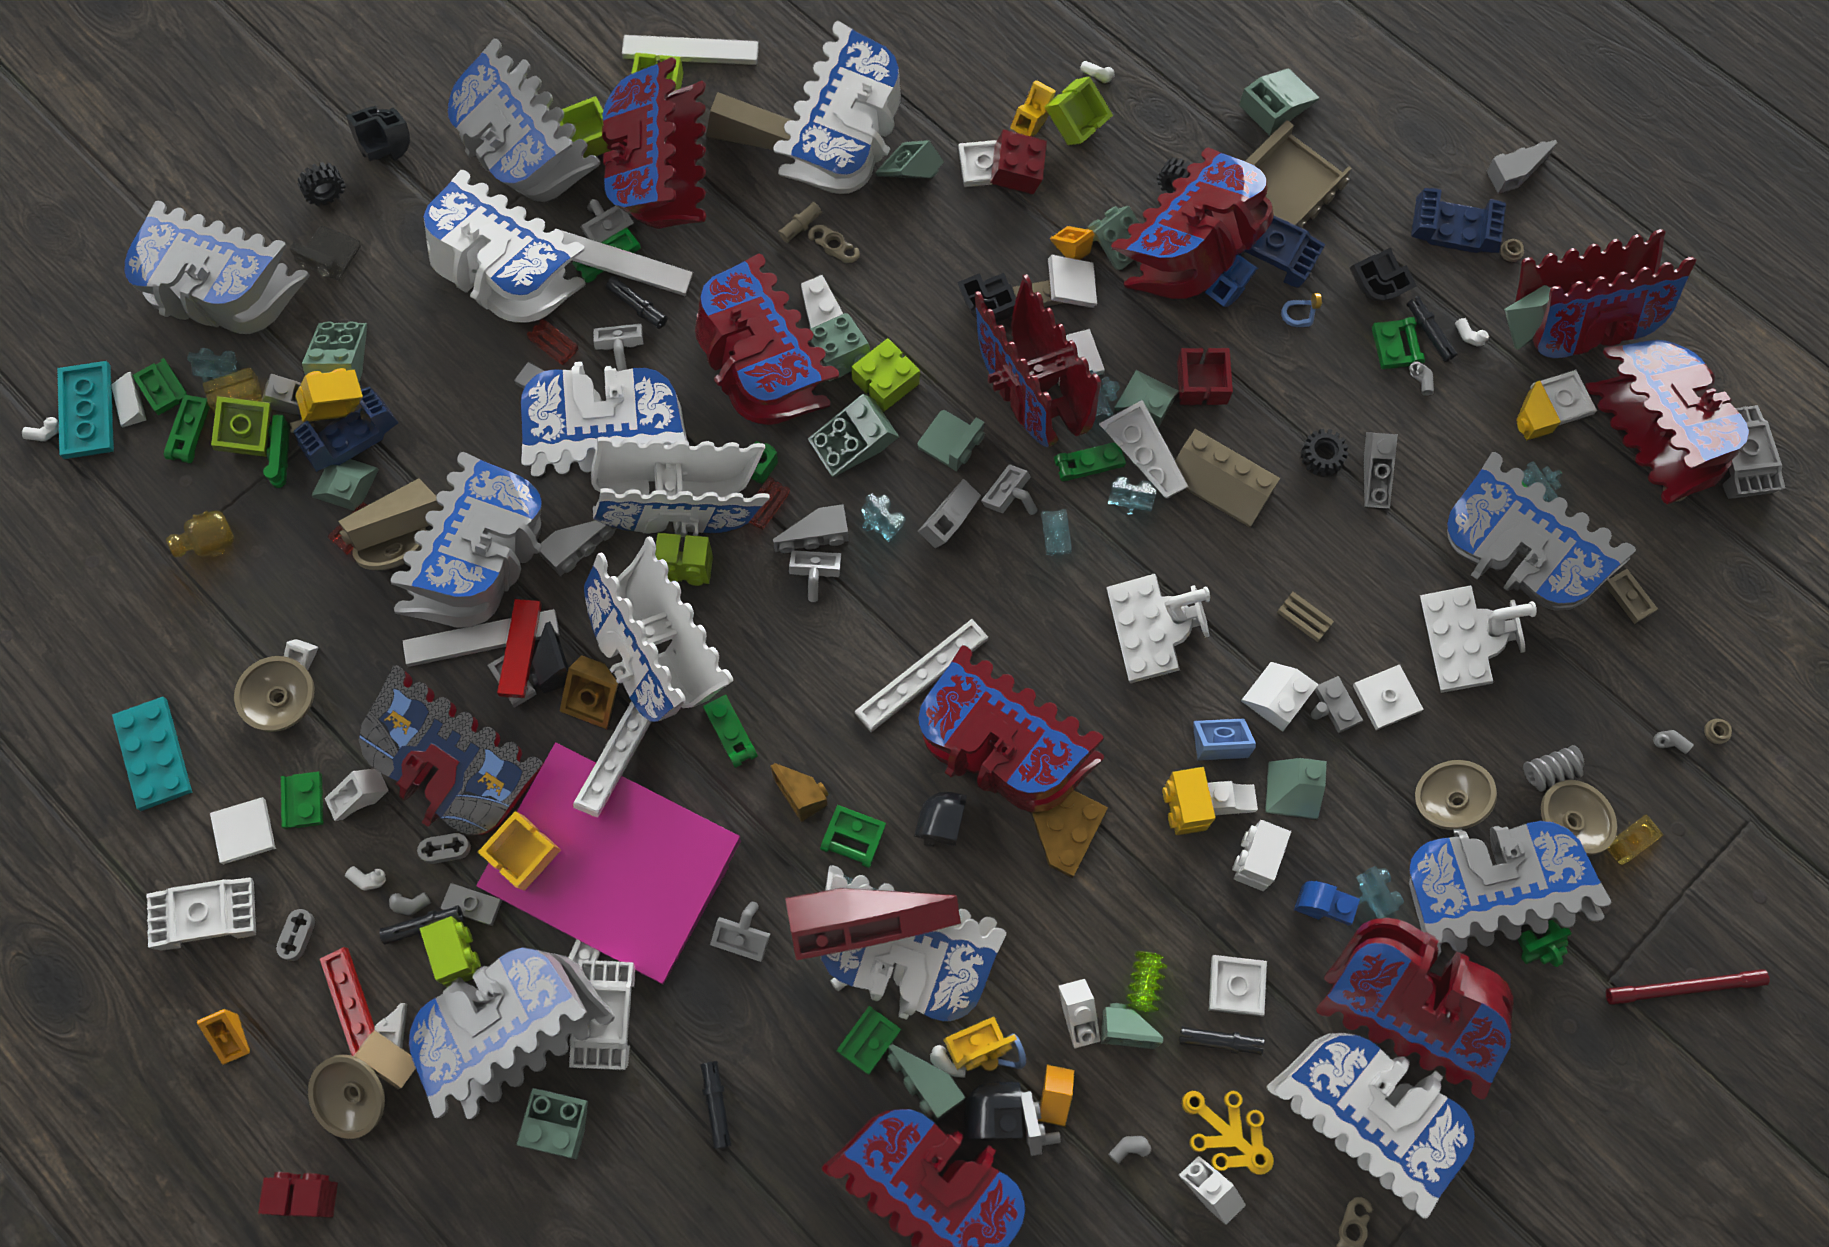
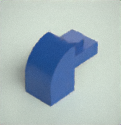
M1237 254L1233 265L1227 272L1221 274L1205 293L1222 306L1228 307L1245 290V285L1258 268Z
M1307 881L1301 886L1294 910L1318 920L1326 916L1350 926L1353 923L1360 899L1336 890V886L1317 881Z

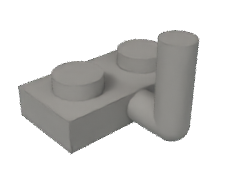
M593 199L587 205V209L589 212H594L597 217L581 225V229L588 239L601 243L624 228L629 227L634 222L627 212L617 206L604 212L598 200Z
M642 324L594 329L595 350H610L614 348L617 370H627L623 347H635L643 344Z
M1009 464L981 500L984 507L1004 513L1014 498L1022 500L1030 515L1037 512L1036 505L1030 494L1022 490L1031 477L1028 471Z
M791 551L789 574L809 575L808 600L810 602L818 601L819 576H840L841 553Z
M1339 676L1323 682L1315 688V692L1321 702L1311 712L1313 719L1317 720L1329 715L1338 733L1354 727L1363 721Z
M756 902L748 904L742 912L740 923L719 917L710 945L761 962L764 958L770 933L750 927L752 917L759 908Z
M1031 1091L1021 1093V1112L1031 1156L1042 1154L1043 1145L1061 1143L1059 1131L1045 1133L1044 1124L1038 1125L1037 1121L1041 1119L1039 1103H1033Z

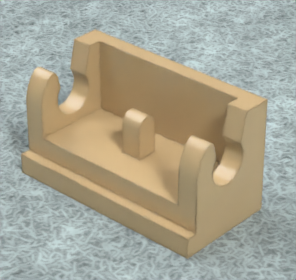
M375 1030L367 1037L353 1056L364 1061L373 1069L376 1075L397 1089L403 1087L416 1069L410 1054Z

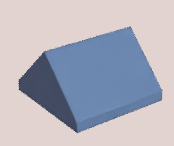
M1245 719L1193 722L1197 760L1249 758L1256 748V743Z

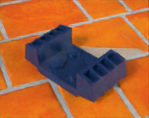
M1424 188L1416 197L1411 237L1425 240L1431 245L1467 252L1499 253L1506 203L1490 199L1485 209L1443 202L1440 201L1442 190Z
M1274 215L1271 225L1253 247L1245 249L1239 255L1242 256L1246 252L1287 272L1283 282L1299 288L1307 279L1325 244L1312 237L1308 231Z
M371 387L361 389L363 398L360 401V405L362 408L348 414L335 424L329 425L318 434L308 420L294 430L300 448L316 472L330 465H341L383 440L385 433L399 423L381 397Z

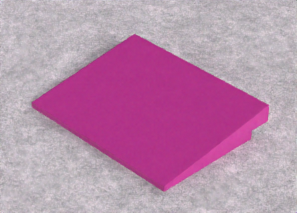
M555 742L517 812L524 815L541 833L545 834L557 845L561 851L525 891L516 888L499 872V869L494 868L490 863H488L476 886L618 962H633L637 972L663 985L727 872L728 864L741 843L740 836L623 776L620 777L598 818L573 808L574 801L596 763Z

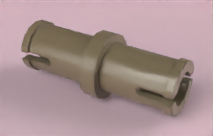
M812 202L800 214H795L792 217L793 220L778 231L780 237L786 243H789L799 232L807 230L808 225L822 214L820 207L815 202Z

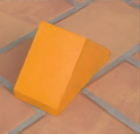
M1067 226L1050 239L1066 258L1080 260L1091 252L1094 233L1092 230Z
M223 1009L197 1021L199 1028L222 1065L249 1054L250 1050L238 1014Z
M1051 1065L1046 1066L1040 1102L1041 1119H1038V1121L1060 1126L1066 1125L1073 1094L1074 1070Z

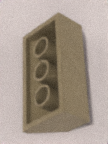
M1194 429L1175 460L1189 486L1185 490L1248 527L1252 526L1280 480L1276 475L1197 429Z

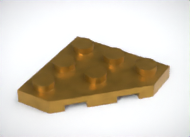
M1073 790L1060 805L1048 811L1032 812L1034 824L1045 850L1048 865L1073 878L1108 807Z

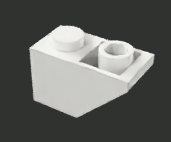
M1085 979L1060 985L1059 991L1062 1008L1074 1048L1100 1042L1094 998Z
M1200 1156L1179 1174L1181 1179L1208 1210L1224 1224H1227L1246 1206L1234 1185Z

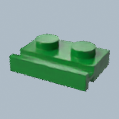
M162 358L158 364L155 365L153 363L132 375L157 415L180 404L179 401L183 399V396L188 395L165 358Z
M319 771L295 774L288 777L281 776V819L283 829L324 825L322 774Z
M869 1006L839 1046L837 1052L869 1076L901 1032V1029Z

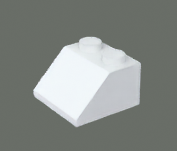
M1270 662L1241 701L1283 732L1318 684L1298 669Z

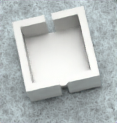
M1260 820L1256 826L1251 825L1241 843L1244 850H1242L1240 856H1237L1232 870L1236 871L1234 880L1261 891L1267 889L1275 880L1291 831Z

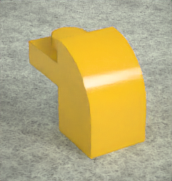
M1039 81L1033 82L1026 102L1018 107L1010 128L1020 134L1031 137L1037 134L1049 116L1044 106L1053 100L1056 91Z

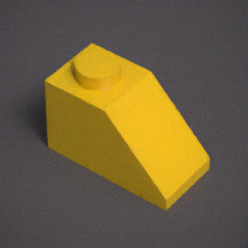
M1537 381L1528 392L1516 419L1518 429L1523 433L1526 441L1553 433L1561 423L1541 381Z

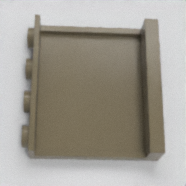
M1286 120L1245 162L1254 165L1265 175L1268 186L1266 197L1272 202L1274 215L1304 229L1307 224L1306 221L1309 218L1314 219L1321 211V206L1324 203L1328 205L1335 197V192L1346 187L1350 181L1348 176L1352 168L1348 167L1344 172H1341L1293 136L1291 132L1294 125Z

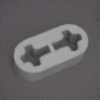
M453 833L424 839L420 842L417 852L424 862L435 864L465 858L470 852L471 845L464 835ZM457 840L464 844V846L459 848V852H456L453 848L447 849V847L454 846ZM429 845H432L435 849L441 848V850L434 851L432 857L425 853V851L429 850Z
M297 909L288 916L276 947L278 955L283 959L295 961L304 954L315 926V918L311 913L304 909ZM297 919H305L307 921L306 925H300L299 927L295 924ZM293 943L297 948L295 952L290 951L288 954L285 947Z

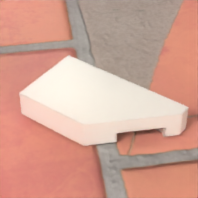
M400 1003L385 1019L383 1018L374 1028L375 1031L401 1049L407 1012L406 1003Z

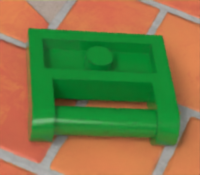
M1414 317L1373 324L1372 332L1381 369L1409 367L1413 362H1420L1421 364L1425 362V357L1420 351L1415 331L1416 321ZM1400 331L1406 332L1411 356H1405Z
M837 805L820 850L827 853L829 851L859 861L862 863V866L870 868L886 828V823ZM837 834L869 847L867 852L864 853L835 842L833 838Z

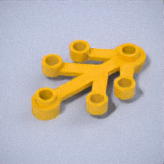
M1190 1091L1183 1096L1181 1104L1185 1112L1192 1115L1198 1113L1223 1135L1205 1137L1202 1134H1196L1192 1136L1190 1147L1194 1151L1200 1152L1206 1148L1236 1147L1244 1154L1230 1157L1224 1153L1214 1155L1211 1164L1215 1170L1223 1171L1230 1167L1246 1166L1255 1174H1265L1271 1170L1273 1155L1269 1149L1263 1146L1261 1125L1264 1122V1116L1260 1111L1252 1110L1246 1115V1123L1250 1126L1251 1144L1243 1138L1239 1106L1242 1104L1240 1093L1230 1091L1224 1097V1103L1228 1107L1230 1126L1205 1105V1099L1201 1093ZM1230 1095L1237 1097L1238 1102L1236 1105L1230 1104L1228 1100ZM1191 1097H1196L1199 1100L1198 1107L1190 1105ZM1252 1114L1258 1115V1124L1251 1122L1250 1117ZM1199 1137L1203 1140L1202 1148H1197L1194 1145L1195 1138ZM1257 1154L1264 1157L1262 1165H1258L1255 1161ZM1217 1157L1224 1158V1167L1220 1168L1217 1166Z

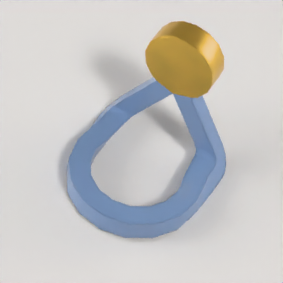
M1313 293L1311 300H1291L1285 303L1281 310L1283 320L1293 327L1311 326L1314 321L1315 310L1319 309L1322 304L1320 293ZM1293 305H1311L1309 318L1299 321L1293 320L1288 316L1287 308Z
M1016 1036L1017 1040L1014 1042L1019 1062H1010L998 1058L991 1060L990 1056H988V1060L981 1065L982 1069L988 1072L993 1071L997 1068L998 1064L1022 1069L1026 1065V1057L1019 1038Z

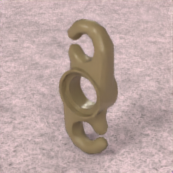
M815 225L809 230V239H815V243L824 247L828 255L834 256L844 263H853L859 258L860 251L857 247L854 248L853 256L845 255V251L853 249V245L847 243L840 233L834 232L824 225ZM817 231L822 232L823 237L815 239L814 233ZM837 240L841 244L837 248H831L828 246V242Z
M1355 1197L1348 1203L1339 1228L1340 1241L1336 1247L1364 1246L1368 1236L1366 1226L1370 1216L1368 1214L1363 1216L1356 1215L1355 1206L1361 1204L1368 1213L1372 1212L1373 1208L1367 1199ZM1350 1224L1357 1225L1361 1231L1360 1238L1357 1241L1350 1240L1346 1235V1228Z

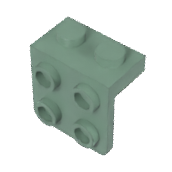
M1115 206L1105 213L1106 217L1101 221L1098 219L1088 226V229L1094 233L1093 241L1098 240L1116 270L1123 269L1133 261V259L1111 248V245L1116 240L1129 239L1131 237L1128 233L1129 226L1139 223L1130 206L1122 208Z
M847 313L810 329L813 332V339L810 341L813 347H821L825 350L826 355L824 360H822L823 366L835 367L839 372V377L851 372L852 365L870 352L868 341Z
M942 410L918 441V448L957 472L962 463L965 464L968 461L975 445H979L985 436V432H983L984 421L976 417L971 425L948 411Z

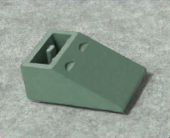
M1288 68L1262 76L1247 86L1243 91L1239 106L1261 128L1271 135L1286 120H1292L1318 101L1319 97Z
M319 323L302 362L304 374L307 375L313 371L329 373L333 370L344 368L346 371L355 370L359 382L363 371L367 323Z
M862 394L810 436L808 440L831 476L835 477L880 453L898 439L899 436L875 399Z
M893 1044L889 1046L888 1062L896 1073L901 1070L905 1076V1079H903L905 1087L912 1096L918 1095L922 1101L919 1107L927 1118L933 1117L937 1122L963 1103L965 1096L948 1073Z

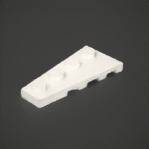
M823 275L801 283L810 329L843 314Z
M1143 400L1099 423L1165 498H1169L1189 487Z

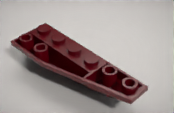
M838 888L785 898L796 960L874 946L961 924L956 895Z

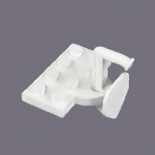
M1155 574L1107 587L1130 683L1179 671L1180 668L1174 646L1184 642L1190 635L1193 627L1201 626L1205 638L1209 637L1207 620L1201 601H1210V593L1207 587L1197 590L1196 586L1193 585L1191 586L1192 592L1174 597H1162ZM1195 603L1194 606H1190V607L1187 606V605H1189V604Z
M1472 586L1420 595L1441 693L1492 684L1493 678L1488 659L1501 653L1505 649L1507 642L1513 640L1517 641L1520 652H1525V641L1519 617H1535L1537 613L1535 603L1529 602V604L1516 606L1515 600H1510V607L1495 611L1477 609Z

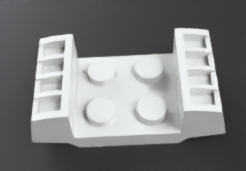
M252 878L212 881L168 888L164 891L147 894L148 948L168 950L181 948V943L227 935H232L238 939L256 935L254 882Z
M578 960V965L615 1018L607 1025L599 1024L595 1019H592L589 1024L591 1033L586 1040H577L572 1034L570 1035L569 1067L625 1070L629 1061L630 1046L627 1045L631 988L635 986V965L633 962Z

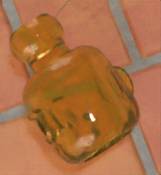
M206 510L202 514L192 515L193 518L184 523L185 533L180 535L172 534L166 538L174 557H182L187 551L192 549L198 556L211 555L214 557L224 553L225 549L234 543V536L224 514L219 510L209 512Z

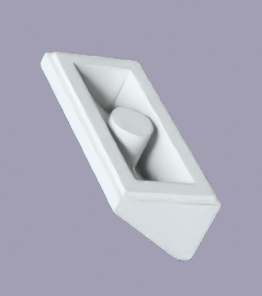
M131 372L124 374L111 384L121 427L146 420L139 387Z

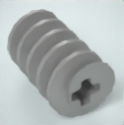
M1571 745L1568 748L1561 749L1559 752H1552L1550 755H1544L1540 759L1535 758L1531 762H1525L1523 770L1527 780L1539 791L1543 792L1546 790V786L1551 788L1555 785V782L1565 781V779L1574 780V776L1581 778L1583 776L1584 758L1580 749Z

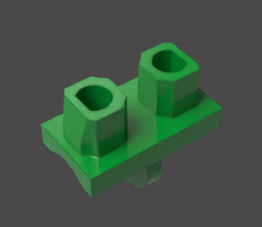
M1554 920L1548 921V930L1542 934L1543 938L1538 939L1532 930L1521 933L1518 942L1523 950L1522 960L1525 964H1528L1540 958L1542 964L1550 962L1554 967L1561 966L1563 964L1562 956L1568 953L1565 948L1568 946L1567 937L1571 936L1572 932L1569 928L1561 929Z

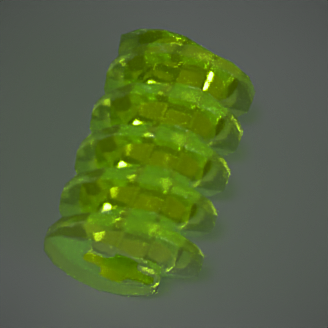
M1137 951L1135 952V958L1139 961L1134 962L1132 966L1138 972L1131 973L1130 977L1135 982L1128 985L1129 990L1133 993L1126 995V1000L1132 1004H1126V1006L1145 1012H1157L1159 1008L1152 1003L1153 1001H1161V997L1156 995L1155 991L1163 990L1164 988L1157 983V980L1166 978V976L1159 973V969H1167L1168 966L1161 962V959H1164V957L1159 954Z

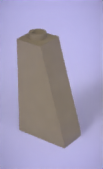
M717 92L710 110L706 136L774 150L773 147L777 141L790 140L791 136L785 132L784 126L791 119Z
M418 478L339 520L338 522L342 528L339 534L346 545L351 543L356 551L429 526L425 519L426 514L432 510L442 511L443 507L437 503L436 495Z

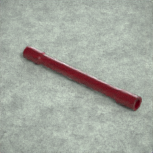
M1765 969L1700 979L1635 987L1607 988L1605 995L1607 1002L1610 1005L1635 1002L1636 1000L1723 989L1769 985L1770 978L1768 972Z

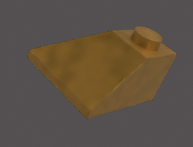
M581 655L569 667L560 712L605 729L609 727L618 683L605 664Z
M774 763L771 765L775 783L801 822L828 805L826 797L829 794L821 782L817 784L813 777Z

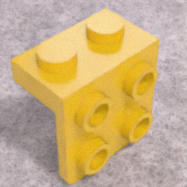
M991 1017L952 1034L943 1040L956 1069L959 1070L965 1067L967 1071H970L987 1061L988 1056H990L991 1060L1005 1055L1007 1051L1013 1049L1011 1044L1017 1038L1014 1034L1004 1039L995 1017Z

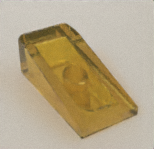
M1645 814L1616 835L1613 843L1607 850L1620 865H1624L1661 838L1663 833L1649 816Z

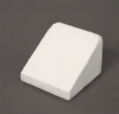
M295 639L287 642L284 657L298 661L308 670L318 647Z

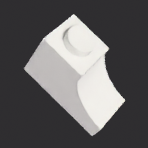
M376 769L352 771L325 797L334 821L344 820L347 816L365 806L375 804L389 790L381 773Z
M1232 781L1208 783L1215 815L1251 813L1258 810L1254 784L1240 785L1234 784Z

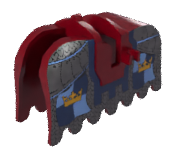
M393 666L380 694L361 725L359 742L364 758L377 771L398 781L396 785L400 787V798L404 801L417 791L426 776L433 769V766L438 768L425 789V796L431 802L422 821L427 827L438 817H441L449 826L465 834L482 835L496 829L535 780L544 763L536 757H529L526 761L520 762L522 750L513 742H507L502 747H498L501 740L500 735L493 728L485 727L481 731L476 732L479 723L470 713L462 712L455 717L457 708L447 698L440 697L433 702L435 693L431 688H428L422 682H417L412 686L413 679L410 674L399 666Z

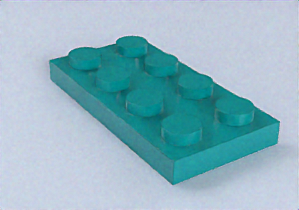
M107 361L57 368L60 456L63 459L114 452L111 365Z
M160 697L112 714L138 810L143 811L192 793L166 698Z

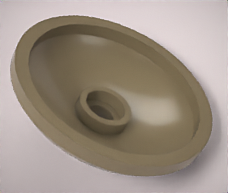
M424 527L356 551L353 547V557L359 566L369 570L382 571L399 567L405 564L403 557L406 552L420 551L422 549L415 542L414 537L418 531H427V529Z
M272 656L261 659L248 667L237 682L234 692L236 710L248 725L257 730L266 732L285 730L298 723L309 711L314 699V682L308 670L292 658ZM284 696L281 702H277L278 697Z
M1452 760L1432 767L1421 777L1416 787L1415 800L1421 815L1432 825L1446 830L1467 829L1479 824L1490 815L1496 804L1497 788L1493 777L1482 766L1470 761Z
M1565 780L1556 783L1545 793L1541 803L1542 820L1554 822L1569 829L1581 841L1587 855L1599 854L1613 843L1617 834L1616 815L1609 801L1596 788L1581 781Z
M337 1055L320 1063L311 1075L308 1086L310 1107L317 1121L328 1132L341 1138L354 1139L369 1133L377 1126L384 1111V1092L378 1076L368 1064L350 1055Z

